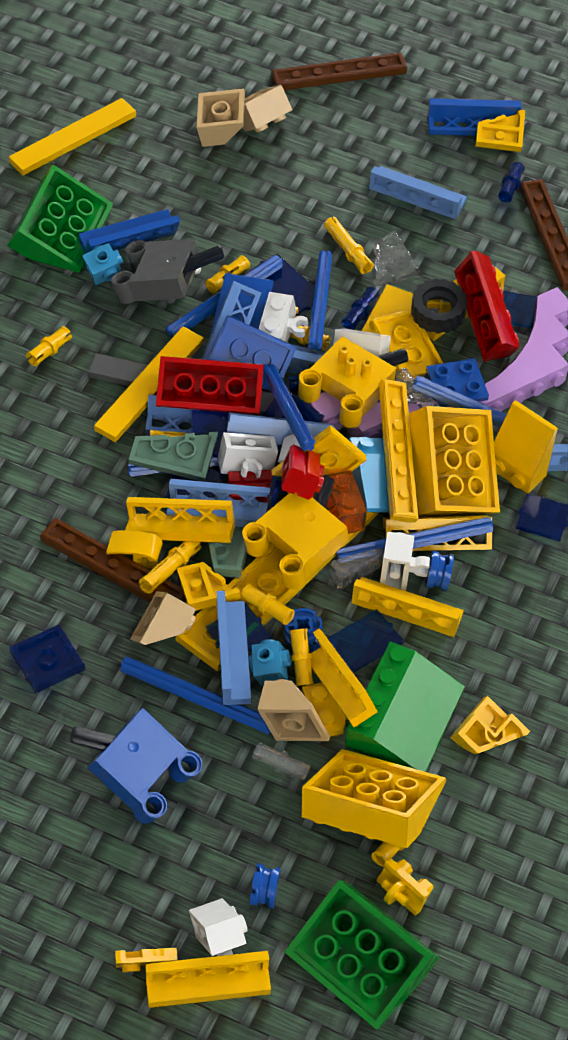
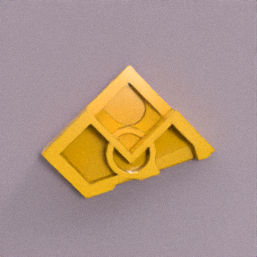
M486 696L450 738L465 750L476 755L526 736L530 731L513 714L507 715Z

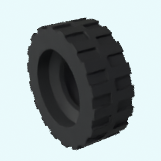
M446 279L425 281L422 285L417 286V289L413 292L411 315L414 322L420 328L438 334L456 330L463 323V319H465L467 308L466 294L460 286ZM434 299L445 300L451 304V310L445 313H436L427 308V303Z

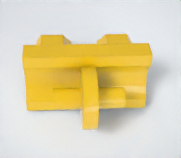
M390 858L385 862L384 869L376 880L387 891L384 901L390 905L397 900L416 916L421 912L432 892L433 885L427 879L416 881L411 876L413 872L412 866L405 859L395 862Z

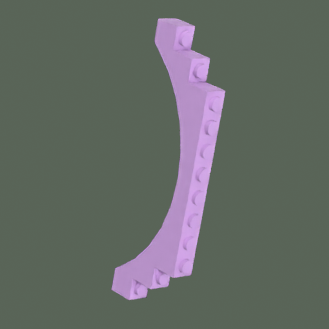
M558 287L537 296L533 330L528 343L511 365L496 378L485 383L489 398L479 402L502 412L504 409L511 407L515 400L522 403L524 400L532 396H538L545 390L553 386H560L566 381L568 363L562 356L568 352V330L565 328L568 325V299ZM323 392L319 400L307 403L306 416L311 422L333 424L337 431L344 427L339 421L341 401L327 392ZM438 401L408 404V411L410 413L426 406H440ZM377 402L363 416L362 423L358 427H345L352 437L383 438L380 402Z

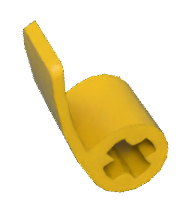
M131 530L113 531L106 554L133 555L134 562L147 569H151L157 565L163 541L159 536L152 533Z

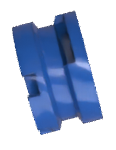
M432 550L425 587L432 589L435 586L440 587L442 591H447L452 574L454 554L440 555L439 551Z
M294 609L293 619L288 625H284V641L292 649L289 631L307 629L308 645L311 646L309 651H311L319 644L313 632L319 628L322 631L321 617H318L315 614L316 612L311 609Z
M257 863L249 904L258 906L259 903H266L270 909H273L281 868L276 867V869L271 870L265 868L264 864Z

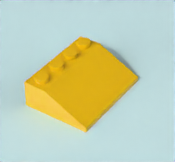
M426 406L410 412L418 516H461L500 513L491 410Z
M342 749L302 787V817L313 820L318 824L339 828L345 832L357 833L368 839L384 841L395 847L408 848L420 835L446 783V778Z

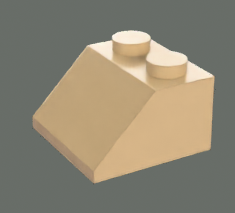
M282 85L260 90L245 98L244 126L242 129L245 131L255 130L257 133L268 128L267 123L271 121L277 123L286 118L285 114L292 111V108Z
M244 89L199 93L197 131L202 147L225 145L244 126Z
M156 591L130 640L147 645L183 634L184 630L188 631L193 625L196 618L193 614L196 609L168 593Z
M278 679L276 681L264 682L257 710L276 741H329L330 735L313 705L292 681Z

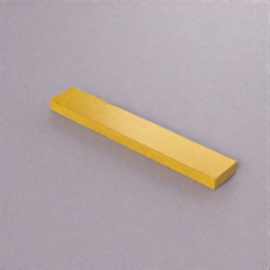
M121 98L10 155L9 163L23 176L136 117V110Z
M183 326L94 425V431L116 443L147 408L149 395H157L160 356L191 358L204 343V337Z
M382 379L379 382L390 520L415 523L418 520L406 383Z

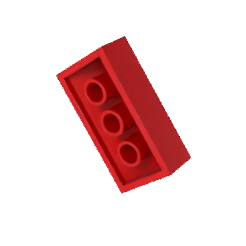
M471 251L454 270L458 286L466 294V310L483 362L510 357L519 349V339L517 334L514 333L511 315L506 309L503 291L496 279L495 267L491 264L489 256L478 251Z
M160 356L156 407L260 415L264 365Z

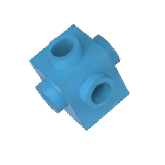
M109 243L96 246L90 252L82 255L85 266L95 285L111 281L116 273L121 272L120 264L123 263V260L118 250L113 251Z
M268 639L261 641L260 644L252 645V655H249V667L251 672H253L254 678L261 686L264 685L265 681L288 680L287 666L291 665L290 653L288 650H285L279 641Z

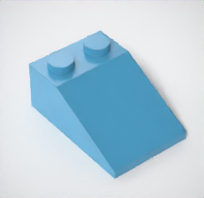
M349 437V441L366 454L367 461L348 474L365 512H389L383 438Z

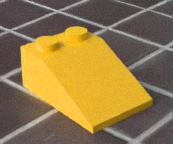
M516 400L511 404L494 441L497 475L511 482L514 487L529 494L547 476L558 428Z

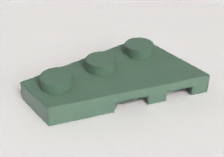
M209 432V435L187 433L185 436L173 437L168 435L135 436L128 459L129 464L205 482L218 438V432Z
M235 527L231 543L208 542L214 573L224 577L241 578L247 555L242 535L244 527Z

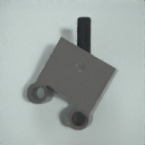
M195 239L152 242L133 241L126 246L125 251L135 274H132L130 271H121L112 277L111 282L118 300L122 304L148 300H166L168 304H172L176 299L185 298L196 269L222 260L224 252L221 246H215L199 253Z

